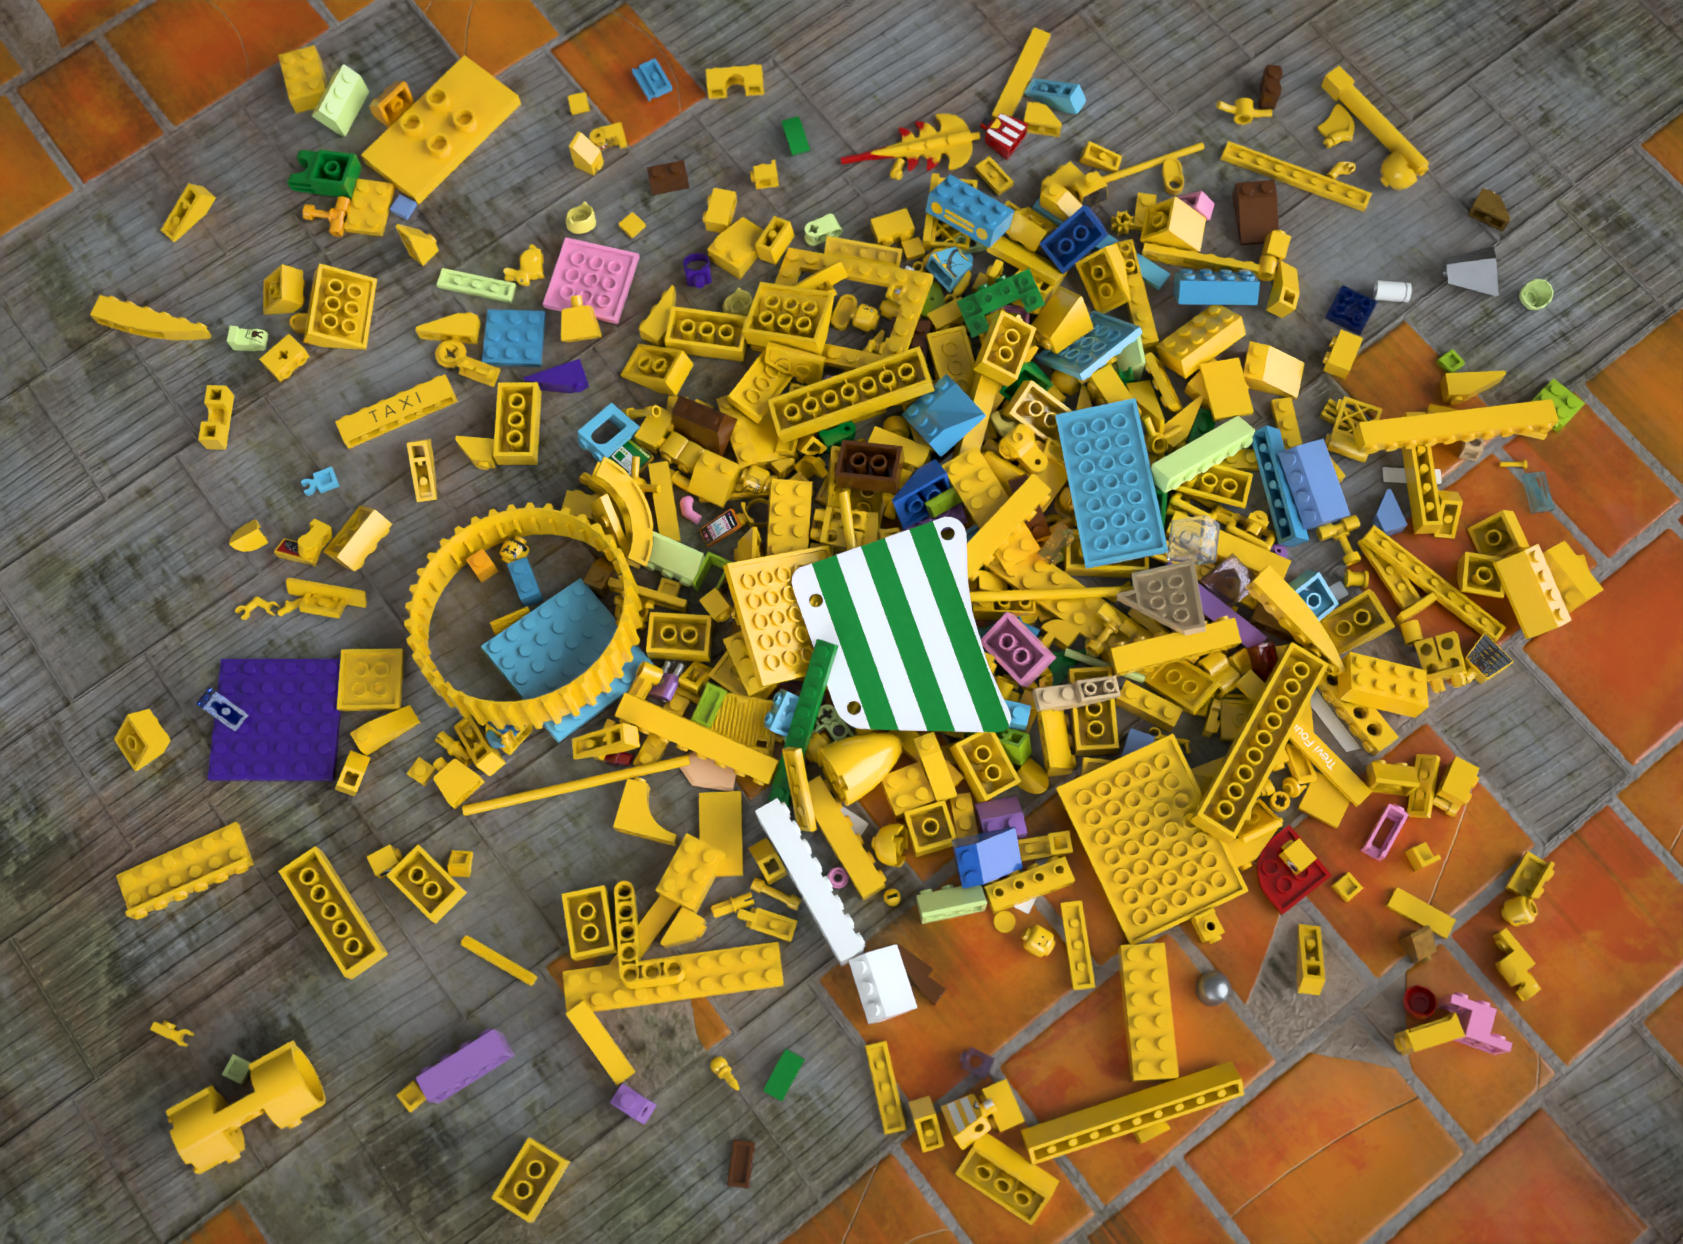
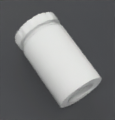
M1376 280L1373 289V299L1408 303L1412 293L1411 283Z

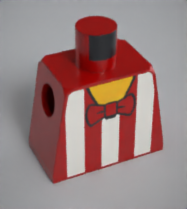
M999 114L994 121L985 117L980 124V127L986 130V144L1006 160L1010 158L1025 138L1028 130L1027 123L1005 114Z

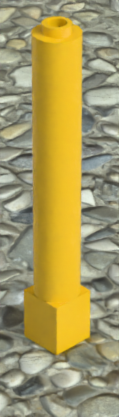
M1340 66L1326 74L1321 87L1335 101L1340 100L1391 153L1398 151L1408 162L1407 166L1409 169L1412 168L1416 176H1422L1428 171L1429 162L1365 98L1353 85L1354 80Z

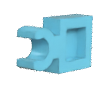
M332 466L313 473L314 479L312 480L304 479L301 481L303 487L310 485L309 489L304 490L307 496L314 494L317 489L320 493H324L340 487Z

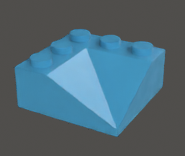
M947 374L933 385L935 391L922 395L901 414L940 457L986 417L983 411Z

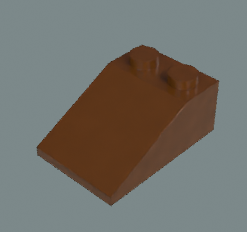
M1274 180L1236 183L1232 199L1240 246L1264 244L1266 235L1273 230H1279Z

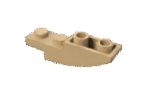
M1116 676L1079 680L1074 684L1037 688L1032 691L1037 712L1077 708L1121 696Z

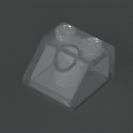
M1207 515L1172 520L1167 559L1176 562L1193 560L1195 565L1215 563L1220 523Z

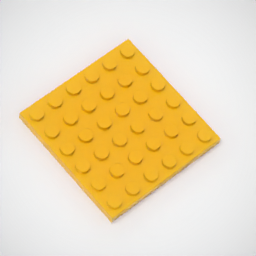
M829 545L733 562L723 566L759 688L806 676L814 647L793 590L792 577L798 568L832 557Z

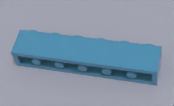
M1266 425L1254 432L1252 444L1278 543L1287 547H1295L1309 541L1307 530H1304L1278 453L1285 451L1280 429Z

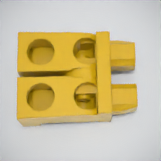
M827 506L826 509H815L814 520L823 522L822 529L812 527L810 538L820 542L821 545H829L846 550L841 508ZM851 510L856 547L864 545V534H866L869 515L864 511Z
M1455 631L1435 636V638L1431 637L1414 642L1422 669L1426 670L1427 682L1434 693L1446 691L1444 680L1450 678L1454 688L1466 686L1465 674H1467L1459 644V637Z

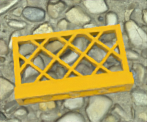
M932 173L929 193L945 179L941 178L940 174ZM959 179L977 189L978 180ZM926 213L923 235L924 250L931 251V248L945 249L956 247L959 250H969L971 237L959 230L950 236L946 231L951 227L950 225L946 224L942 227L938 223V218ZM941 233L948 238L944 242H936V237ZM962 234L966 238V244L957 243L954 239Z

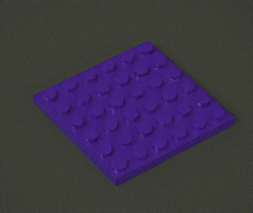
M221 659L208 780L335 781L341 711L337 710L340 659Z

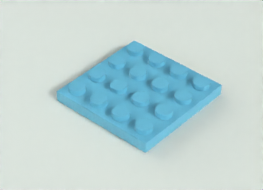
M1093 311L1089 314L1094 327L1092 331L1058 354L1044 349L1036 358L1041 364L1084 380L1089 378L1099 367L1104 366L1113 356L1119 354L1128 344L1133 343L1143 332L1140 326Z

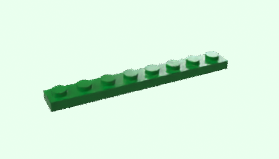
M821 639L816 640L784 748H801L803 760L839 646ZM782 752L768 800L773 801L778 798L780 803L785 802L787 807H790L792 797Z

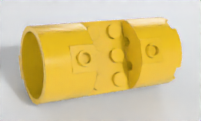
M294 1041L283 1045L248 1065L251 1070V1080L255 1092L236 1103L229 1105L223 1096L215 1091L212 1085L166 1110L168 1122L173 1123V1129L170 1130L174 1145L184 1162L195 1166L193 1168L195 1173L202 1174L225 1160L229 1164L240 1158L239 1153L245 1150L244 1136L240 1126L266 1112L278 1127L282 1129L288 1126L290 1130L302 1123L300 1118L325 1105V1093L320 1079L307 1056L296 1046Z

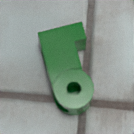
M847 421L829 431L826 429L818 431L817 438L827 447L825 450L826 454L830 452L832 445L841 447L842 440L853 441L856 435V426L852 421Z

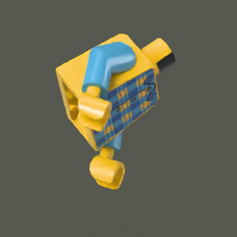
M488 721L486 723L485 737L493 749L500 748L508 755H511L532 733L533 724L525 725L522 731H516L513 725H505L500 730L495 727L493 722Z

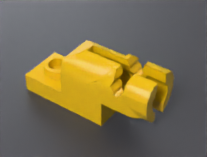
M1502 929L1493 937L1496 940V945L1507 954L1497 961L1495 965L1510 987L1518 985L1515 993L1522 1001H1526L1541 989L1532 973L1527 972L1536 963L1508 929Z

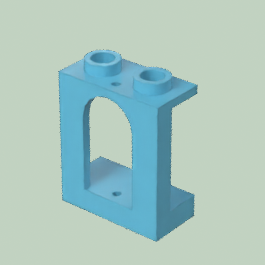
M611 403L577 431L578 444L584 450L587 449L592 453L596 461L601 462L603 457H610L629 439L635 440L634 436L640 426ZM607 420L621 430L605 444H597L591 439L592 433Z

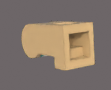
M1476 438L1470 442H1463L1462 440L1458 458L1477 462L1483 452L1484 440L1482 438Z

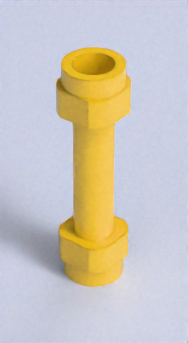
M651 405L645 409L626 408L622 409V412L631 420L636 419V417L645 416L649 419L659 417L661 409L657 405Z
M755 877L750 887L751 890L759 894L763 892L786 903L788 908L795 911L798 910L802 899L793 894L789 896L766 885L764 880Z

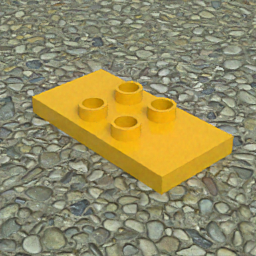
M464 55L361 154V157L366 165L389 183H394L398 190L419 205L521 105L519 96Z

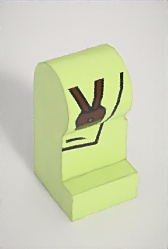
M238 326L229 327L227 342L233 350H266L268 333L261 329H239Z

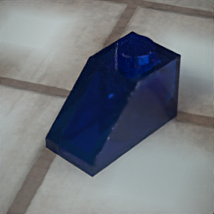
M210 687L207 688L195 703L235 732L248 717L247 713Z

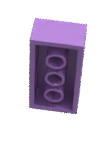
M486 1029L478 1035L479 1038L474 1042H465L459 1046L460 1050L453 1055L448 1053L439 1059L440 1063L433 1067L429 1065L420 1071L421 1075L417 1076L416 1080L428 1102L439 1104L514 1057L515 1054L503 1033L495 1029Z

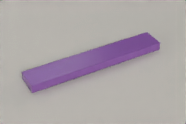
M1168 561L1165 566L1171 565L1173 563L1171 561ZM1198 583L1203 614L1212 622L1223 616H1228L1229 619L1235 618L1242 641L1241 644L1252 653H1255L1267 636Z

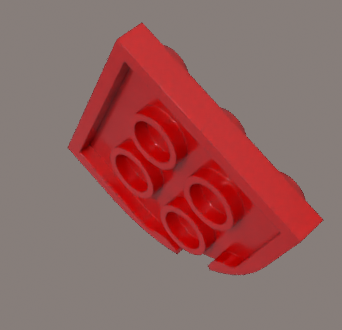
M1290 825L1266 844L1257 861L1259 886L1265 897L1281 916L1332 876L1318 858L1297 875L1281 859L1279 855L1284 851L1281 847L1289 840L1295 842L1300 838Z

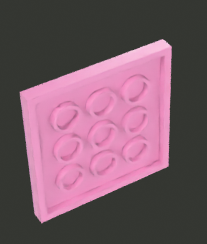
M565 237L543 302L544 308L562 312V309L571 308V296L581 295L583 306L589 305L593 307L597 320L618 324L640 258L639 254Z

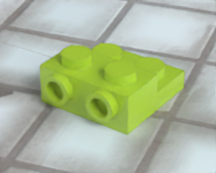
M1554 378L1531 401L1553 400L1559 420L1552 427L1556 432H1559L1585 404V402Z

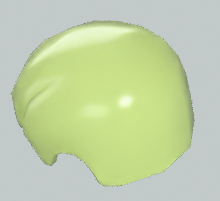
M1533 279L1521 288L1519 298L1522 305L1528 310H1539L1552 301L1554 292L1551 284L1546 280Z

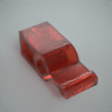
M1274 642L1247 648L1252 670L1264 683H1266L1278 661Z

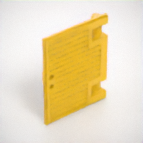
M727 692L711 729L773 756L776 733L764 727V719L766 714L772 709L773 700ZM757 740L766 741V748L757 747Z

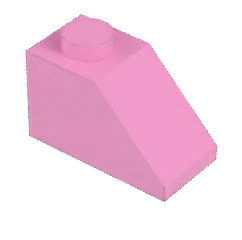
M1202 191L1177 196L1178 199L1205 217L1206 221L1210 220L1215 204Z

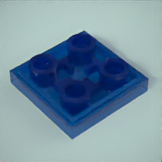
M1342 285L1325 319L1360 335L1378 301Z

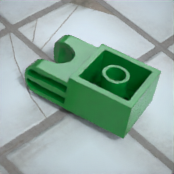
M320 149L319 152L298 151L296 159L303 168L307 169L301 173L289 175L287 185L293 191L352 198L356 181L362 170V166L354 153Z

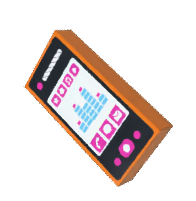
M729 509L700 528L699 531L707 547H712L741 528L742 525L734 509Z

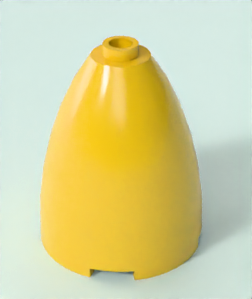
M866 733L832 742L816 750L815 755L818 766L824 767L822 770L832 788V793L839 799L840 803L845 802L847 807L873 790L897 763L904 744L898 735L895 736L891 733Z

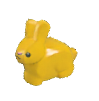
M530 244L528 249L519 258V270L504 269L505 281H517L518 284L527 287L530 285V280L545 279L543 274L544 255L541 253V249Z

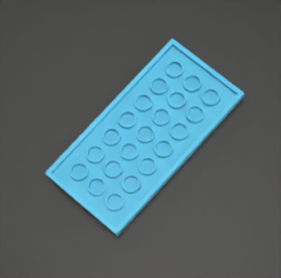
M1136 398L1055 415L1086 569L1168 553Z

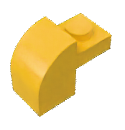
M1051 620L1041 627V635L1043 636H1040L1038 639L1047 648L1054 643L1065 651L1078 638L1080 630L1067 621Z

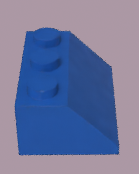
M1083 205L1045 238L1040 245L1062 274H1064L1105 239L1108 233L1092 209Z

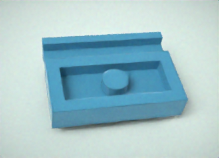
M656 58L639 65L637 69H631L633 76L648 101H651V98L660 97L673 90Z

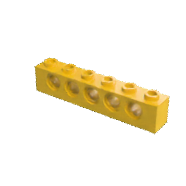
M1326 671L1324 672L1317 685L1322 691L1323 698L1334 706L1338 717L1346 721L1351 733L1359 737L1363 742V748L1368 753L1375 756L1399 738L1375 708L1339 700L1338 675L1333 677ZM1327 678L1333 679L1335 685H1330L1327 682ZM1353 711L1360 712L1362 719L1355 717ZM1367 727L1372 728L1375 731V735H1370Z

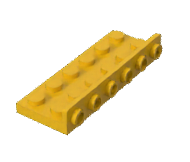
M234 822L116 875L128 909L125 911V914L136 920L144 918L150 911L164 909L170 902L184 900L188 897V894L195 891H204L208 888V885L215 882H224L228 880V876L235 873H244L254 863L238 822Z

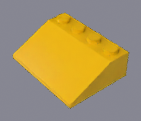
M319 263L314 272L303 342L320 347L366 350L377 279Z
M760 282L742 329L747 343L767 347L768 342H773L821 355L827 339L834 293Z
M729 395L716 399L720 412L738 419L729 441L737 464L741 467V473H743L745 468L749 469L752 465H757L767 470L771 468V462L789 459L775 453L778 435L770 409L757 424L726 401ZM795 451V460L799 459L797 451Z
M752 527L738 541L737 548H734V560L737 562L764 557V546L757 527ZM732 606L734 608L732 618H735L737 625H740L735 606Z

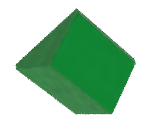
M1024 362L1018 379L1008 387L1002 385L998 393L1010 401L1023 381L1032 380L1045 391H1048L1053 386V382L1035 363Z

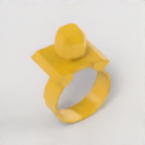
M761 498L754 499L749 502L747 507L746 503L741 502L742 514H736L741 525L743 526L748 522L750 529L752 527H766L767 521L764 523H754V520L747 513L749 508L755 503H765L768 505L769 501Z

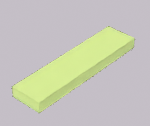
M445 268L441 269L436 284L441 289L507 303L512 302L517 287L512 282Z

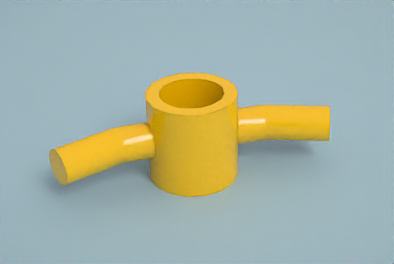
M1249 98L1237 99L1234 102V106L1222 101H1218L1216 104V108L1233 113L1234 122L1240 125L1251 123L1253 117H1272V109H1253V101Z

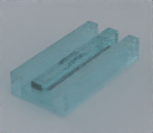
M1545 471L1524 474L1522 478L1531 513L1553 511L1554 505ZM1536 477H1539L1546 506L1543 505L1541 490L1538 486Z

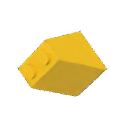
M1172 197L1146 208L1140 241L1148 244L1156 243L1164 247H1176L1185 251L1193 250L1198 253L1201 248L1206 218L1177 197Z
M1062 286L1057 288L1031 325L1036 328L1033 338L1037 345L1056 354L1094 329L1082 296Z

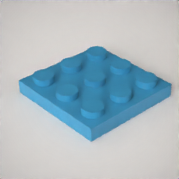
M487 310L482 362L491 366L541 367L546 312Z

